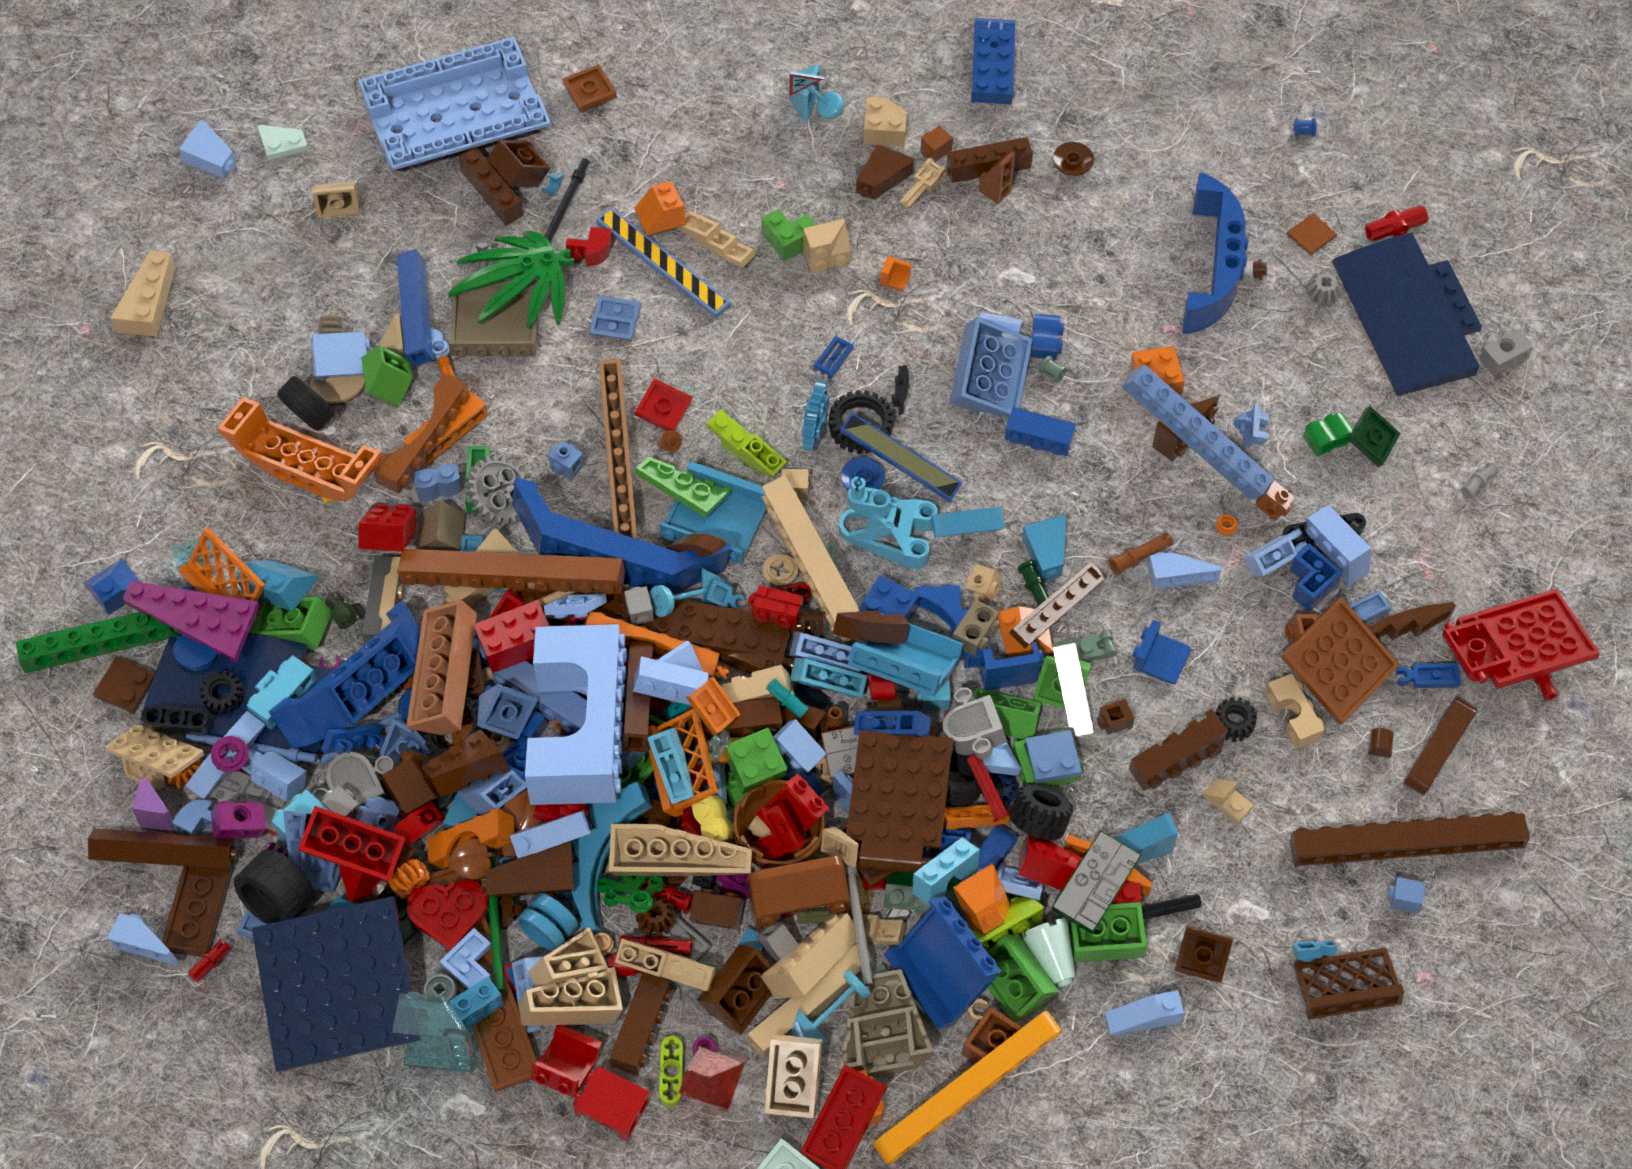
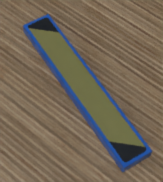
M853 412L840 429L841 433L949 502H951L962 485L961 481Z

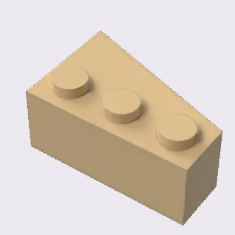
M588 927L564 945L544 956L528 972L536 988L551 983H562L566 979L574 977L575 979L585 977L593 972H604L608 969V966L590 927Z

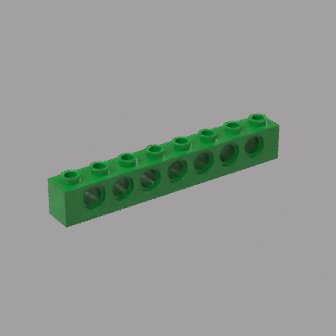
M136 612L15 641L19 663L24 673H29L166 640L170 636L179 637L182 634L167 624L163 625L150 615Z

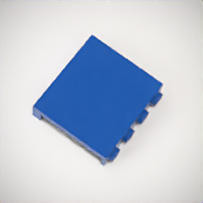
M945 896L930 900L928 902L931 905L930 910L899 946L889 948L884 953V956L895 970H902L911 993L939 1030L955 1025L1002 972L996 965L995 960L990 957L980 940L975 937L967 923L960 917L953 904Z

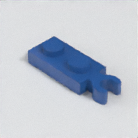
M1458 663L1413 664L1411 670L1407 667H1398L1396 670L1397 675L1402 674L1406 677L1398 679L1397 684L1399 686H1405L1409 682H1413L1414 688L1460 687L1461 684Z

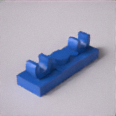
M370 723L328 730L321 750L325 754L336 752L340 755L342 752L350 753L352 750L369 747L374 749L375 745L382 748L385 738L379 735L382 726L378 723Z

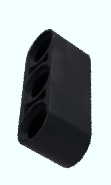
M150 705L142 712L144 723L155 732L204 736L209 734L213 728L211 718L201 709ZM159 715L157 721L150 722L153 716ZM177 717H182L178 724H173ZM205 719L202 725L196 726L198 720Z

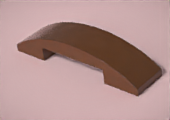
M689 534L679 538L666 547V549L679 553L695 550L699 558L715 554L726 546L727 543L725 540L713 535Z

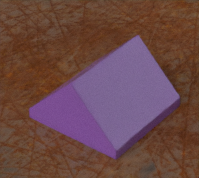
M144 776L140 780L132 806L140 828L174 833L173 820L168 809Z

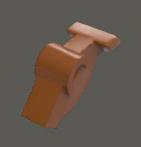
M469 710L463 711L461 730L451 732L453 746L466 739L472 729L473 722L471 718L473 716Z

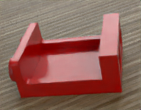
M796 774L784 784V787L756 815L768 827L761 813L765 809L783 802L799 833L803 836L830 808L799 774Z
M557 1025L554 1029L553 1040L539 1062L535 1061L532 1065L531 1080L575 1098L600 1058L602 1042L566 1026Z
M597 1066L595 1072H590L587 1076L584 1091L582 1093L579 1092L574 1099L575 1115L578 1117L583 1115L617 1132L618 1138L627 1142L651 1100L650 1091Z

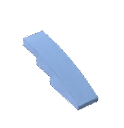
M247 711L224 737H238L245 742L249 749L266 724ZM226 747L227 755L223 758H228L229 761L233 763V756L237 753H232L231 750H229V748ZM210 753L185 786L206 800L219 781H223L228 773L218 770L214 766Z

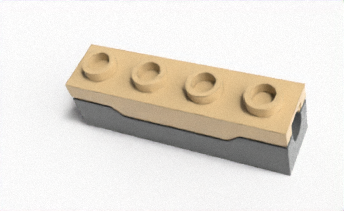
M374 556L362 630L364 644L391 623L386 613L399 603V599L403 598L404 587L401 585L402 582L397 572L400 557Z

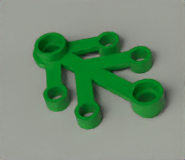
M620 876L623 883L612 881L605 877L596 881L597 891L605 893L603 897L606 906L613 907L618 903L629 905L630 909L637 913H645L653 906V899L651 897L655 892H659L664 888L663 879L658 876H637L634 880L632 876ZM649 879L647 888L644 891H640L644 882ZM615 891H620V892H624V893H629V894L631 895V897H630V896H625V895H619V894H617V892H615Z

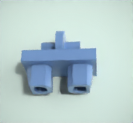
M1254 404L1251 411L1241 412L1240 416L1234 419V427L1239 429V433L1243 434L1244 447L1249 448L1252 444L1263 445L1268 440V433L1259 430V427L1265 428L1269 422V415L1261 412V405Z

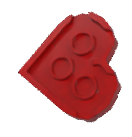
M472 879L459 882L453 881L446 887L439 884L424 887L421 885L413 890L408 897L406 911L409 920L415 927L450 951L481 921L488 910L489 900L486 892H482L481 884Z

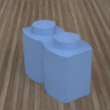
M445 464L436 469H422L413 474L419 501H432L440 496L450 497L462 492L456 464Z

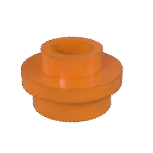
M1222 515L1216 521V530L1224 536H1231L1238 529V522L1232 515Z

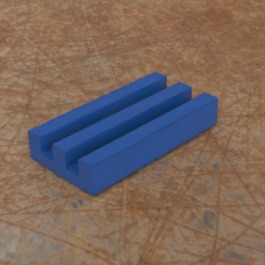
M835 336L813 365V370L816 372L819 370L822 375L827 374L828 378L832 379L854 349V345ZM839 343V344H840L839 347H838V348L836 349V351L832 354L831 358L828 360V362L826 363V365H825V366H822V364H823L824 361L827 359V357L829 356V354L832 352V350L835 348V346ZM840 355V357L838 358V360H837V361L835 362V364L832 366V364L834 363V361H835V360L837 359V357Z

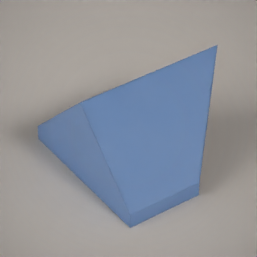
M393 718L378 758L388 756L398 766L403 750L408 751V749H412L429 757L433 754L428 751L429 749L425 746L426 741L416 730L408 729L406 723Z

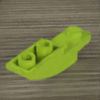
M722 409L705 425L721 439L720 444L729 452L767 476L773 478L787 463L783 457L755 433L753 435L749 434Z

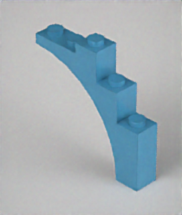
M637 781L621 789V793H617L616 803H594L588 806L590 813L588 820L593 829L590 830V834L571 840L573 845L572 854L576 861H578L573 864L574 892L559 894L571 899L573 907L581 916L580 925L583 931L590 927L593 935L604 933L599 917L596 881L600 879L604 862L610 852L611 824H631L637 817L653 808L646 788Z

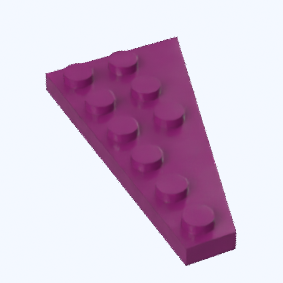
M130 581L123 597L124 603L131 608L156 618L163 625L167 624L173 627L178 633L201 645L205 644L212 648L214 652L229 657L235 663L239 658L260 607L257 601Z

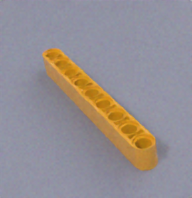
M1048 1011L1041 1013L873 1143L874 1148L887 1165L892 1164L1055 1039L1062 1032V1029Z

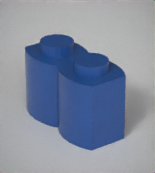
M1035 313L1031 346L1032 358L1045 359L1047 356H1051L1053 360H1056L1057 353H1062L1063 341H1059V335L1063 336L1064 323H1060V316Z

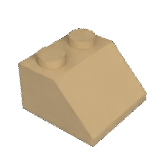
M356 182L313 186L312 195L318 218L360 214Z

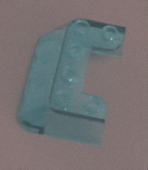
M417 992L400 993L393 1033L420 1035L421 1040L407 1044L404 1066L459 1072L475 1071L477 1059L470 1033L451 1003L446 1000V997L439 994H433L431 997L422 996Z

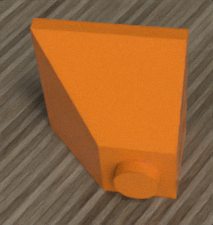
M1014 607L999 611V627L1008 658L1030 654L1031 644L1024 649L1009 632L1035 609ZM1049 628L1034 641L1037 644V648L1042 650L1043 655L1054 652Z
M993 864L988 865L953 887L970 929L986 934L1004 922L1010 908V903Z

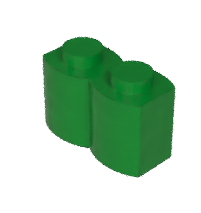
M1342 412L1331 413L1324 420L1310 422L1305 427L1303 438L1315 455L1321 456L1335 448L1349 444L1350 442L1347 439L1354 428Z

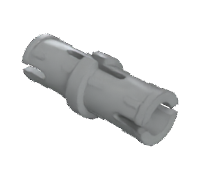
M1489 462L1481 471L1474 473L1471 480L1461 488L1462 495L1471 499L1480 489H1484L1488 485L1489 480L1499 472L1498 467L1494 463Z

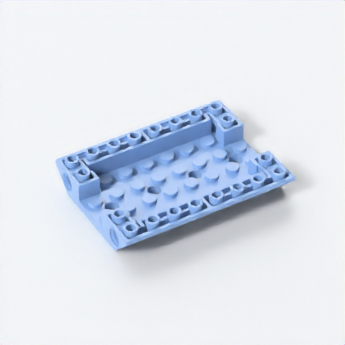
M515 37L358 80L368 115L388 167L392 171L551 126L539 94H535L528 78L526 63ZM519 97L518 100H512L511 98ZM480 108L479 111H473L472 109ZM434 119H441L440 122H433ZM395 130H402L400 133H393Z

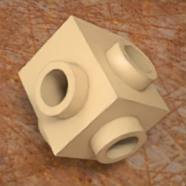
M975 564L972 574L967 578L966 589L971 594V598L980 602L984 600L992 602L994 596L1000 590L1002 577L995 569Z

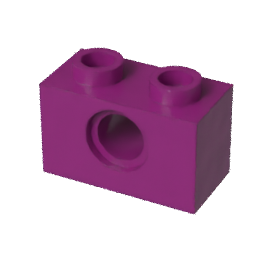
M221 801L211 811L214 839L260 838L266 830L263 803H255L254 801H244L242 803ZM234 816L240 817L242 822L236 820Z

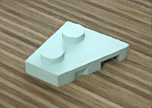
M258 126L268 161L308 150L301 129Z

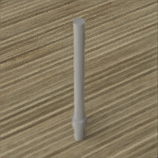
M844 863L863 984L871 986L873 985L856 880L858 875L857 865L856 867H851Z

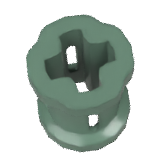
M1047 356L1042 361L1038 371L1046 373L1053 378L1055 383H1058L1066 374L1067 367L1060 366L1053 361V357Z

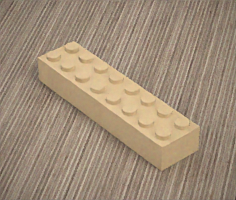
M784 475L763 485L762 489L765 495L761 497L770 518L774 520L779 535H782L789 553L791 552L797 568L800 569L806 585L810 587L811 594L815 602L819 604L823 617L828 621L833 633L837 613L860 612L788 478ZM839 636L842 643L851 640L849 638Z

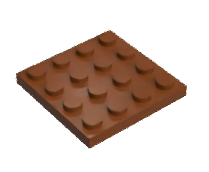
M1342 597L1337 598L1280 655L1283 661L1339 725L1343 724L1400 665Z

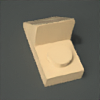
M1217 778L1202 793V796L1239 824L1253 809L1254 805L1236 791L1237 782Z

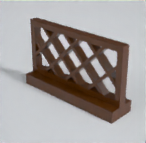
M1387 948L1319 958L1310 962H1294L1293 964L1306 1005L1305 1013L1308 1020L1401 1005L1404 989L1402 984L1398 983ZM1382 956L1384 965L1380 968L1371 963V959ZM1349 961H1357L1362 964V967L1357 972L1348 967L1347 964ZM1332 964L1340 969L1334 976L1324 970L1326 965ZM1366 967L1378 973L1374 980L1362 974ZM1310 968L1316 974L1310 979L1302 974L1301 969ZM1342 971L1354 976L1350 984L1338 978ZM1319 975L1331 980L1327 988L1315 982ZM1382 975L1390 979L1392 985L1383 986L1377 983ZM1360 979L1369 984V987L1366 990H1360L1354 987V984ZM1334 983L1346 988L1345 992L1337 994L1330 989ZM1311 987H1314L1323 993L1320 997L1310 998L1308 991Z

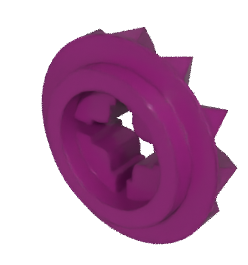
M223 737L211 749L212 763L218 770L225 773L237 772L242 767H245L249 759L248 747L238 737ZM226 747H228L232 753H237L233 756V763L229 761L228 758H223L227 755Z

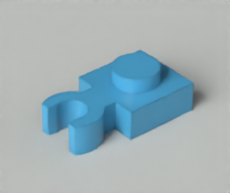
M711 579L703 600L714 606L726 607L728 605V608L739 609L735 605V600L744 601L745 597L741 594L732 595V587L716 579Z
M1333 940L1321 943L1316 941L1292 943V952L1298 960L1310 962L1314 958H1322V955H1337V945H1334Z

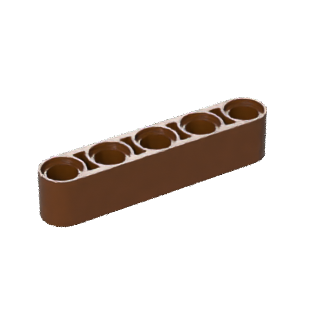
M1459 698L1454 701L1404 781L1406 786L1422 795L1426 794L1475 716L1477 708Z

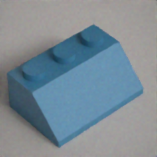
M274 560L251 561L245 564L266 584L258 600L289 611L295 609L319 579L318 575ZM240 572L236 575V579H241ZM249 580L250 593L252 594L256 586ZM237 582L243 590L242 582Z

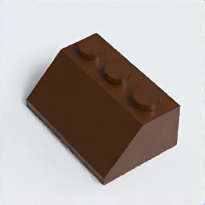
M738 945L713 978L710 990L703 991L697 1001L711 1016L742 1035L772 995L760 977L772 966L755 947Z

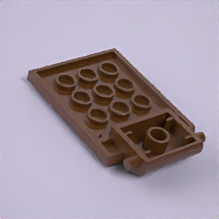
M872 731L859 732L846 835L855 842H862L861 850L857 852V861H860V869L915 873L933 859L924 857L925 848L941 849L953 738L893 735Z

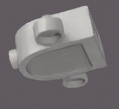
M958 689L954 693L957 707L945 716L943 721L944 731L939 732L940 736L953 738L954 752L961 755L975 754L977 758L985 759L992 754L993 747L1007 743L990 695L974 700L970 689Z
M342 752L340 755L337 753L334 755L335 758L329 764L326 773L330 790H334L337 786L343 790L348 789L356 797L355 801L359 803V807L365 806L368 798L380 796L384 799L388 798L379 776L395 767V763L390 757H379L375 762V767H373L365 756L356 752ZM320 787L315 789L312 795L322 802L323 796L329 790Z

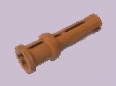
M1164 533L1135 549L1127 548L1124 550V553L1108 558L1110 569L1115 575H1120L1123 570L1129 567H1136L1140 560L1172 546L1173 540L1171 536L1168 537V533Z

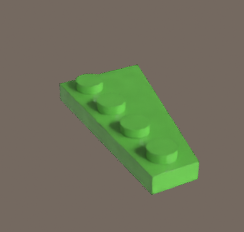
M647 457L635 469L637 476L705 518L725 501L732 492L730 487L725 486L721 488L714 485L715 482L709 479L705 481L695 478L691 472L677 471L675 466L652 457Z

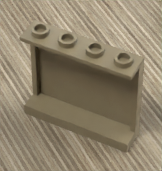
M452 280V288L462 280ZM503 280L453 296L450 341H448L450 356L505 357L520 355L527 357L529 355H536L538 316L532 327L527 329V315L530 298L537 280H534L516 298L481 324L478 323V317L483 308L511 280Z

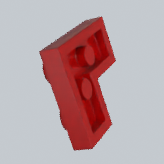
M783 802L765 809L761 813L771 833L759 837L755 841L760 852L764 854V859L772 860L801 848L805 844Z

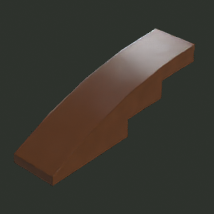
M1450 602L1409 609L1389 616L1368 628L1377 639L1387 634L1393 641L1410 630L1417 637L1450 618L1456 605Z

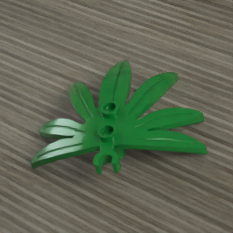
M523 231L522 235L527 239L515 236L495 237L494 242H501L522 249H488L458 259L457 265L479 261L508 260L491 264L469 275L448 292V297L518 275V277L505 284L489 300L478 317V323L481 324L516 298L536 278H539L529 302L527 329L532 327L541 311L548 292L549 283H551V302L556 324L560 325L565 297L564 278L560 266H573L574 259H567L570 257V249H565L559 254H555L549 240L542 234L534 231Z

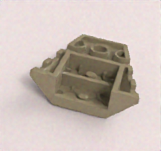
M901 969L873 974V985L866 986L872 993L868 998H862L856 991L851 995L849 1007L851 1010L846 1024L847 1033L846 1039L843 1041L842 1062L839 1064V1071L841 1072L845 1064L857 1071L866 1069L868 1077H875L917 1069L935 1053ZM858 977V979L863 983L862 977Z

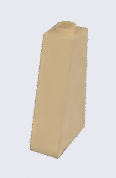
M497 528L492 530L475 551L519 554ZM445 586L444 591L447 596L445 601L446 603L462 600L469 607H472L495 589Z

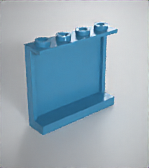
M690 461L687 471L693 473L695 478L703 481L709 479L715 482L714 485L721 488L725 486L732 488L731 495L706 518L675 500L665 522H660L659 524L660 536H663L668 541H676L689 534H708L725 540L726 543L731 544L727 561L742 564L767 513L766 506L761 497L765 495L762 486Z
M910 624L905 643L863 641L860 644L855 642L852 645L848 666L935 696L959 663L964 643Z

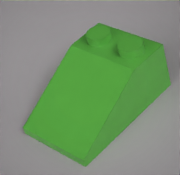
M318 596L304 597L293 611L263 602L250 632L304 643L308 645V650L317 649L332 611Z

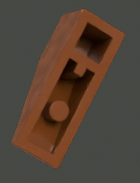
M1014 152L1009 153L989 171L983 172L979 178V192L997 204L1011 192L1015 161Z

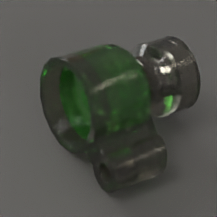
M338 592L329 595L325 600L326 606L332 611L331 616L340 629L349 628L357 620L364 619L365 609L360 603L352 605L344 603V598Z

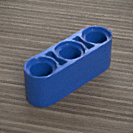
M997 825L979 847L978 869H984L988 865L993 864L997 870L1014 848L1018 837L1002 826Z

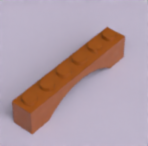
M446 373L443 374L433 388L434 408L427 426L407 446L385 455L374 471L376 483L396 493H400L404 487L406 488L409 485L411 476L421 468L423 459L433 451L438 438L443 437L446 427L450 421L455 420L460 407L467 403L469 399L467 383Z

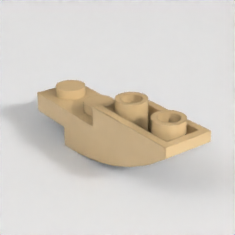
M621 939L615 963L704 991L710 990L716 970L715 967L696 962V960L625 939Z

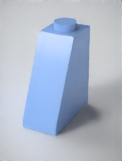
M203 120L199 121L179 148L182 162L223 179L233 172L236 165L232 151Z

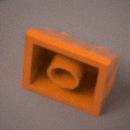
M672 181L651 186L634 207L647 236L686 225L684 205Z

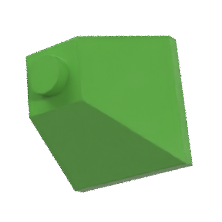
M1045 656L1033 700L1065 709L1055 656ZM1079 660L1085 686L1091 663Z

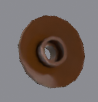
M1067 142L1056 148L1053 154V162L1060 172L1066 175L1078 176L1085 174L1091 169L1094 156L1086 145L1079 142Z

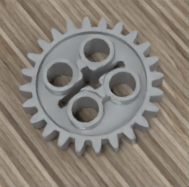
M496 455L491 458L487 456L475 463L470 468L471 472L466 475L469 481L464 483V485L470 488L465 494L471 495L467 502L474 503L472 511L478 509L480 511L478 517L480 518L485 515L486 523L493 520L494 526L500 523L504 527L507 524L512 525L520 520L512 505L513 499L511 496L513 497L514 487L508 488L504 492L499 491L488 497H485L484 494L514 485L516 477L524 479L523 476L526 474V471L519 472V464L514 467L512 466V459L506 462L505 456L498 459Z

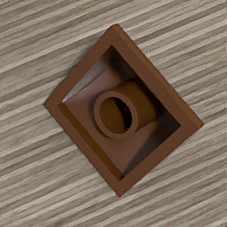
M414 757L382 774L381 783L392 801L399 808L403 818L438 797Z
M1186 926L1175 971L1222 983L1233 938Z

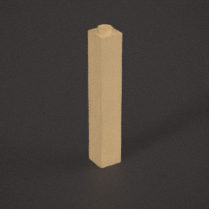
M857 944L851 947L804 996L791 997L748 1033V1044L763 1060L769 1056L770 1040L774 1034L790 1036L798 1009L810 1021L850 987L843 978V974L848 969L857 978L862 977ZM868 952L870 967L872 970V956Z

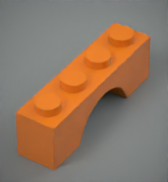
M492 809L489 813L475 816L472 820L465 823H458L450 829L438 831L437 834L427 838L428 864L443 870L449 868L448 861L454 850L460 844L470 839H479L480 843L495 849L511 844L510 835L514 834V816L504 812L502 809Z

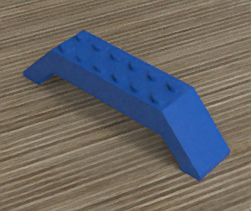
M518 477L514 481L512 505L538 555L622 558L626 571L624 584H628L632 588L647 586L648 591H651L654 586L664 585L669 588L672 595L702 582V569L715 575L725 570L731 544L727 543L726 546L713 555L699 558L695 550L679 553L552 513L537 491V483Z

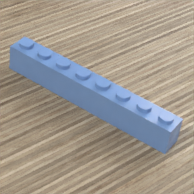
M527 661L492 673V680L496 685L499 684L537 697L538 701L534 710L539 709L548 720L557 721L565 731L576 733L583 727L586 720L587 701L573 691L538 692L534 666ZM623 751V754L620 755L622 765L631 770L646 752Z

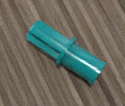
M772 679L766 686V690L781 702L780 705H785L798 718H801L809 707L794 696L793 691L787 690L776 679Z

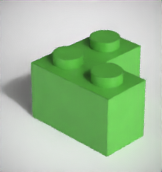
M777 209L761 218V233L783 261L803 252V228L815 226L816 223L809 214L790 223L781 210Z

